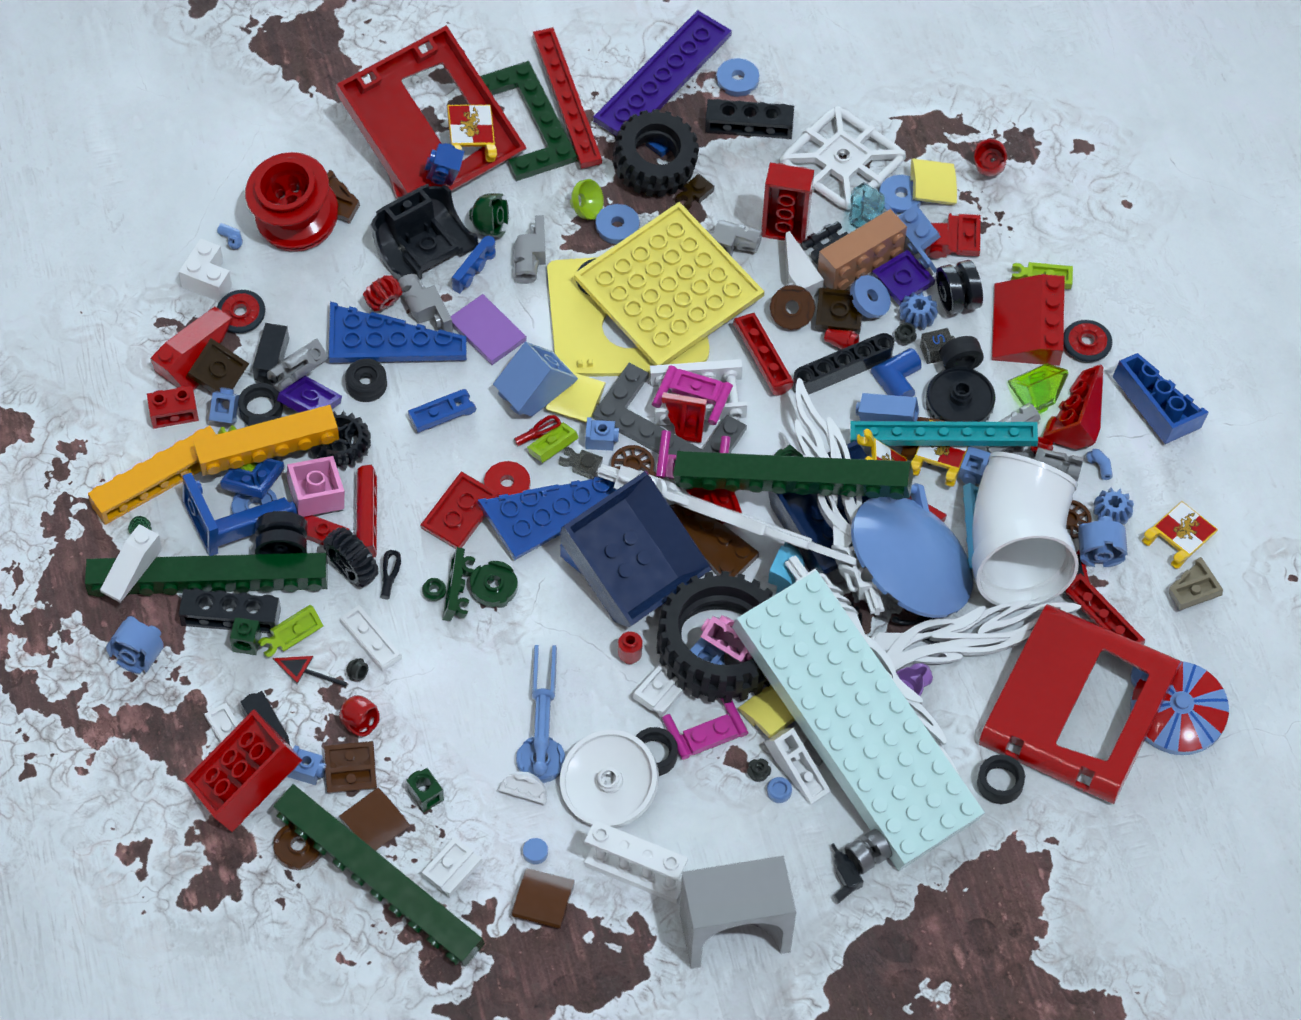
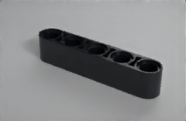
M880 333L797 368L793 377V391L796 393L798 378L806 381L803 384L809 395L871 369L893 356L894 338L888 333Z

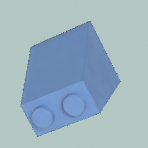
M525 341L493 385L499 390L498 395L511 403V409L515 413L533 416L574 384L578 378L553 351Z

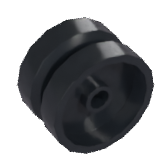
M971 260L960 261L955 265V268L950 264L937 268V290L947 314L961 313L964 307L968 310H973L982 306V284L976 266Z
M273 511L261 515L255 522V554L307 553V520L301 515L288 511Z

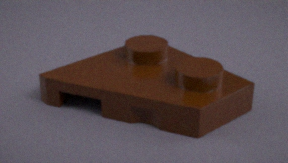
M329 170L327 173L329 186L335 193L338 202V219L351 223L360 207V202L348 191L344 183L338 180L335 173Z

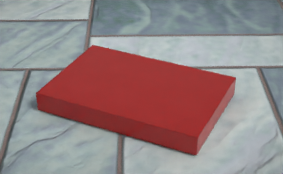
M461 471L421 523V528L455 549L457 547L462 548L486 517L477 503L478 499L496 498L500 494Z

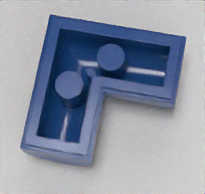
M909 348L872 367L871 374L888 395L913 397L915 396V390L905 377L921 370V359L913 348Z
M269 458L259 462L252 472L231 468L220 481L221 487L227 491L263 499L284 471V462Z

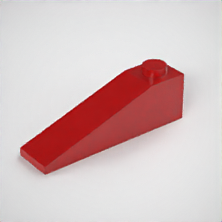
M215 306L166 341L150 358L155 372L176 387L193 386V390H195L199 384L186 375L210 338L218 343H222L232 318Z
M1101 364L1081 372L1070 388L1072 393L1066 401H1062L1058 406L1061 409L1056 417L1051 416L1043 434L1044 438L1075 450L1090 447L1096 443L1101 428L1104 368Z

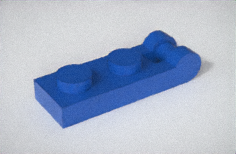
M492 236L484 237L452 276L453 291L461 294L465 287L468 288L471 285L476 273L483 270L486 261L496 256L495 239Z
M462 389L408 410V416L417 433L462 415H471L477 408L474 402L469 400L470 395L468 391Z

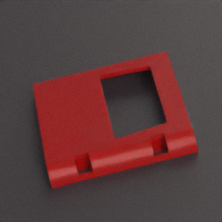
M447 25L336 85L339 99L402 196L426 184L429 187L443 186L433 183L430 179H426L428 171L424 170L431 150H436L438 144L442 143L402 83L403 79L442 64L469 105H491L494 141L497 150L494 162L486 161L485 147L475 151L462 161L460 171L451 186L444 184L453 191L527 149ZM425 44L428 51L422 54L419 46ZM369 74L371 82L365 84L362 77Z
M1046 604L983 728L979 745L998 754L1011 756L1023 765L1115 804L1179 671L1182 661ZM1102 651H1107L1149 675L1107 761L1056 744ZM1011 743L1022 747L1019 755L1008 750ZM1080 774L1092 778L1090 786L1077 781Z

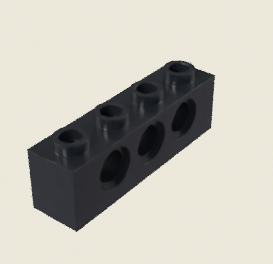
M708 99L705 133L792 139L794 105Z
M198 588L191 590L183 589L179 618L181 626L232 630L235 617L259 621L261 633L272 634L270 629L279 624L281 606L279 597L272 595L256 596L244 592L233 594L221 590L210 592ZM205 606H211L209 609H202ZM229 608H235L233 611H226ZM253 610H258L257 613H250Z

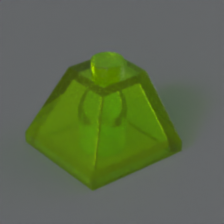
M1046 363L1007 381L1022 405L1031 403L1038 413L1047 411L1049 406L1056 403L1069 373L1067 369Z

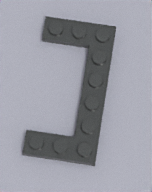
M629 362L592 416L595 420L615 421V428H619V433L659 454L661 434L665 429L627 409L649 378L648 372ZM726 415L703 449L671 433L668 454L677 455V451L719 453L721 436L731 437L729 453H731L747 430V425Z

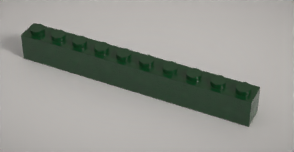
M677 451L673 477L676 485L683 489L703 488L710 491L726 489L732 492L749 490L754 493L769 491L777 494L790 492L800 495L811 493L823 496L844 495L846 497L867 496L869 498L890 497L900 500L902 498H910L913 469L910 461Z
M290 553L156 557L126 596L129 594L150 596L152 594L164 593L175 595L183 593V589L191 590L193 588L210 592L221 590L247 593L249 591L269 593L278 590H285L287 592H295L297 590L320 591L321 589H328L327 554ZM116 558L86 559L85 586L88 595L95 597L105 596L100 589Z
M292 784L273 806L278 812L276 817L287 826L291 823L297 828L294 832L304 841L309 838L315 843L313 848L323 856L329 854L333 858L332 863L343 872L347 869L353 874L350 878L360 887L364 884L371 889L369 894L380 903L382 900H385L390 905L388 909L395 916L400 918L403 915L409 920L407 925L418 934L421 931L428 936L427 942L437 950L441 946L448 952L445 956L455 965H458L460 962L466 967L484 946L485 942L481 936L296 785Z

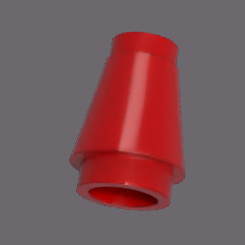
M827 329L824 341L842 350L858 343L859 335L855 334L854 331Z

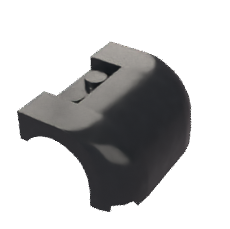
M426 184L376 211V216L371 223L372 235L378 254L386 268L397 281L408 274H415L421 279L423 271L456 253L459 257H462L473 251L478 245V236L470 232L460 220L453 204L451 190L444 184L442 187H429Z

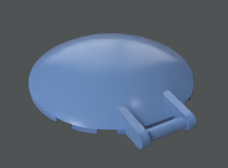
M918 483L912 485L911 499L871 498L858 508L851 525L854 551L862 568L867 567L874 577L871 581L884 595L889 593L898 600L897 604L902 608L930 618L947 617L949 614L957 613L965 606L971 596L973 587L972 569L969 568L968 557L954 533L940 518L929 511L923 485Z

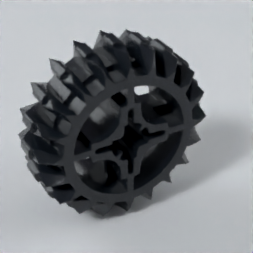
M344 410L341 415H337L334 411L333 415L338 427L339 440L325 446L323 444L310 448L313 458L317 459L333 456L337 469L339 466H342L346 470L347 465L350 464L355 467L356 461L362 462L363 456L368 455V449L371 446V433L368 430L367 424L363 423L361 417L355 418L353 412L346 416ZM356 435L358 439L353 445L351 443L352 437Z
M338 527L336 530L331 531L323 540L324 550L333 563L334 568L345 579L349 580L351 584L363 588L365 585H369L379 574L378 565L372 553L363 544L362 540L358 539L357 535L353 534L350 530Z

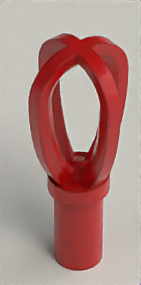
M548 415L537 422L533 429L531 428L528 432L515 437L514 441L517 446H520L530 440L540 438L546 432L560 426L561 421L556 415ZM553 423H557V424H555V425H553V426H551V427H549V428H546V429H544V430H541V429H543V428H545V427H547V426H549V425H551V424H553Z

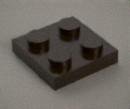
M819 287L815 330H847L860 334L862 314L854 307L852 302L854 299L853 295H850V291Z
M210 338L186 376L212 393L220 392V388L234 389L249 363Z

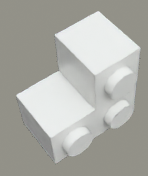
M200 238L179 271L182 288L218 302L228 294L232 287L230 271L220 267L223 263V258L219 245Z

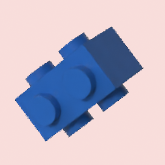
M439 143L436 150L432 149L430 156L427 158L424 170L428 171L426 179H430L438 185L446 184L451 186L460 171L465 151L457 149L448 143Z

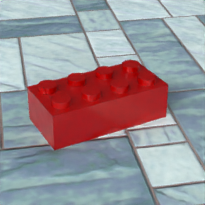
M770 162L764 191L762 237L785 241V235L790 231L798 243L801 244L806 240L814 179L813 169Z

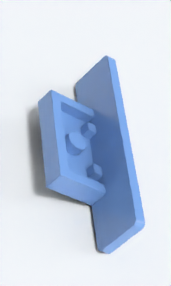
M888 203L884 205L887 211L891 209ZM915 203L898 217L907 226L906 238L910 240L907 245L914 254L920 253L919 261L926 270L930 267L936 273L937 268L923 250L941 236Z

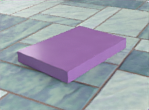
M484 294L451 316L452 327L460 335L466 336L467 341L491 365L527 341V336Z

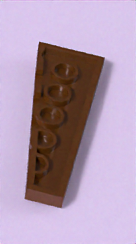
M652 471L650 475L656 477V472ZM676 503L670 505L717 576H721L722 571H729V576L737 577L738 573L742 574L759 557V551L717 519Z

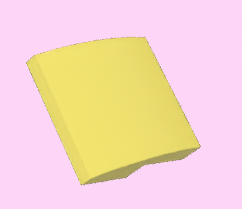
M911 159L910 181H913L912 200L955 205L957 203V180L954 164Z
M572 372L578 378L577 381L547 404L546 410L587 423V417L592 418L597 404L599 405L606 383Z
M772 685L766 686L760 694L754 695L738 707V711L753 727L757 725L768 738H771L795 721Z

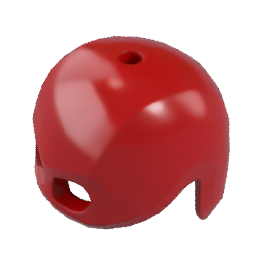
M986 139L977 144L974 159L978 172L990 177L1003 172L1007 163V152L1000 141Z
M354 695L348 698L339 711V718L343 726L359 737L369 735L377 727L380 719L377 706L361 695ZM372 718H374L373 724H372V725H369V723L371 722Z

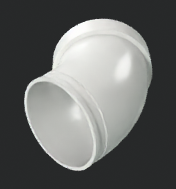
M992 452L978 488L973 515L972 537L974 553L972 556V569L977 587L981 595L995 605L1018 600L1030 601V604L1024 608L1041 605L1063 593L1071 585L1078 572V557L1072 538L1066 530L1069 509L1078 483L1068 474L1043 462L1013 453Z

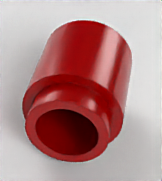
M629 631L619 637L618 656L626 664H634L642 657L643 641L639 634Z

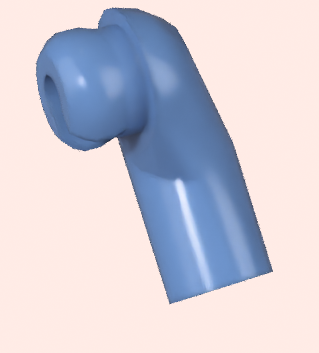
M223 223L218 226L217 233L228 238V245L232 249L241 247L243 240L240 230Z
M1092 449V451L1087 452L1086 458L1091 464L1097 462L1100 466L1101 479L1110 480L1113 477L1110 459L1100 449Z

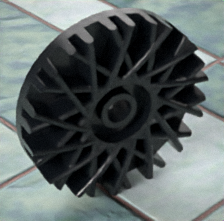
M952 367L939 372L933 377L927 389L926 405H928L927 410H931V417H935V419L947 422H986V420H989L990 414L993 413L996 397L991 382L982 373L967 367Z

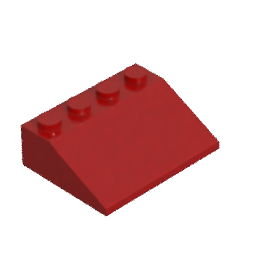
M1040 274L994 284L993 361L1060 366L1064 338L1065 276Z
M253 709L184 781L212 816L233 832L300 764L302 759L264 718Z

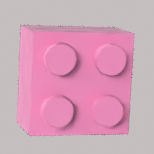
M333 456L287 464V483L298 515L305 517L344 509L345 491Z

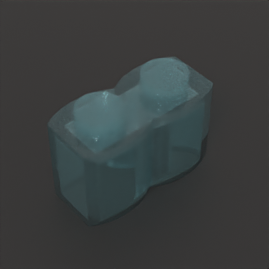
M866 183L853 188L850 199L852 207L849 213V223L853 227L859 228L883 214L882 211L885 208L884 194Z

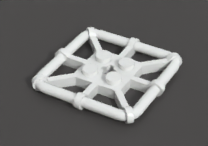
M835 106L834 109L824 114L813 126L803 131V135L780 156V163L795 167L798 166L793 163L818 164L823 170L814 177L812 190L818 191L836 205L845 208V210H852L872 191L881 187L883 181L906 159V153L898 145L877 132V128L873 125L869 126L849 111L840 108V106ZM835 118L837 133L827 140L818 132ZM842 118L862 131L856 139L843 131ZM868 138H872L888 150H870L862 144ZM808 141H813L821 146L815 153L795 154ZM838 155H847V159H841ZM893 159L878 175L865 166L871 160ZM859 173L870 182L851 199L849 180ZM830 174L843 182L845 199L821 182Z

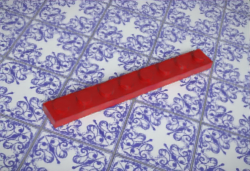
M554 27L533 31V39L581 169L602 164L601 154Z

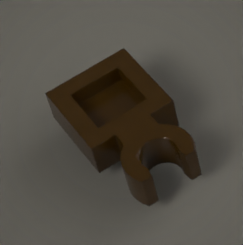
M698 173L683 186V192L676 195V203L682 200L687 201L684 203V207L688 210L692 207L694 200L700 204L713 193L715 186Z

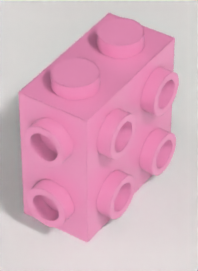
M723 615L720 618L715 616L711 619L708 618L701 628L703 632L700 636L701 638L740 662H746L753 658L732 628L735 621Z

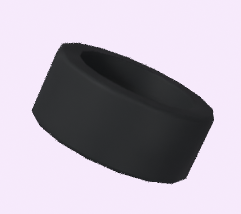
M255 383L243 389L238 400L241 419L248 425L249 416H282L283 403L277 401L279 391L268 383ZM267 397L274 401V407L267 413L254 414L247 409L248 403L255 398Z
M649 727L641 730L636 737L643 743L659 741L668 747V757L664 761L657 763L659 776L668 773L674 768L677 761L678 747L674 736L669 731L660 727Z
M1002 754L991 756L980 766L977 778L979 792L992 803H1011L1019 797L1023 790L1025 772L1018 760L1011 756ZM996 768L1008 770L1016 779L1014 787L1005 791L991 787L986 779L988 772Z

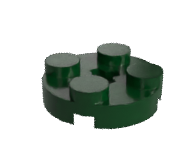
M489 561L488 564L482 567L481 565L476 567L470 578L472 597L485 606L498 608L507 606L518 590V579L511 566L501 561ZM494 580H497L499 586L495 588L490 587L488 583H493Z

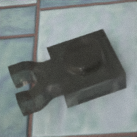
M570 447L564 448V455L570 457L563 458L560 456L559 465L563 467L572 466L573 473L589 479L596 477L598 468L603 463V457L585 450H581L580 454H578Z

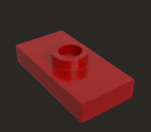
M313 515L304 517L308 525L306 539L324 545L323 540L331 531L336 530L338 527H344Z

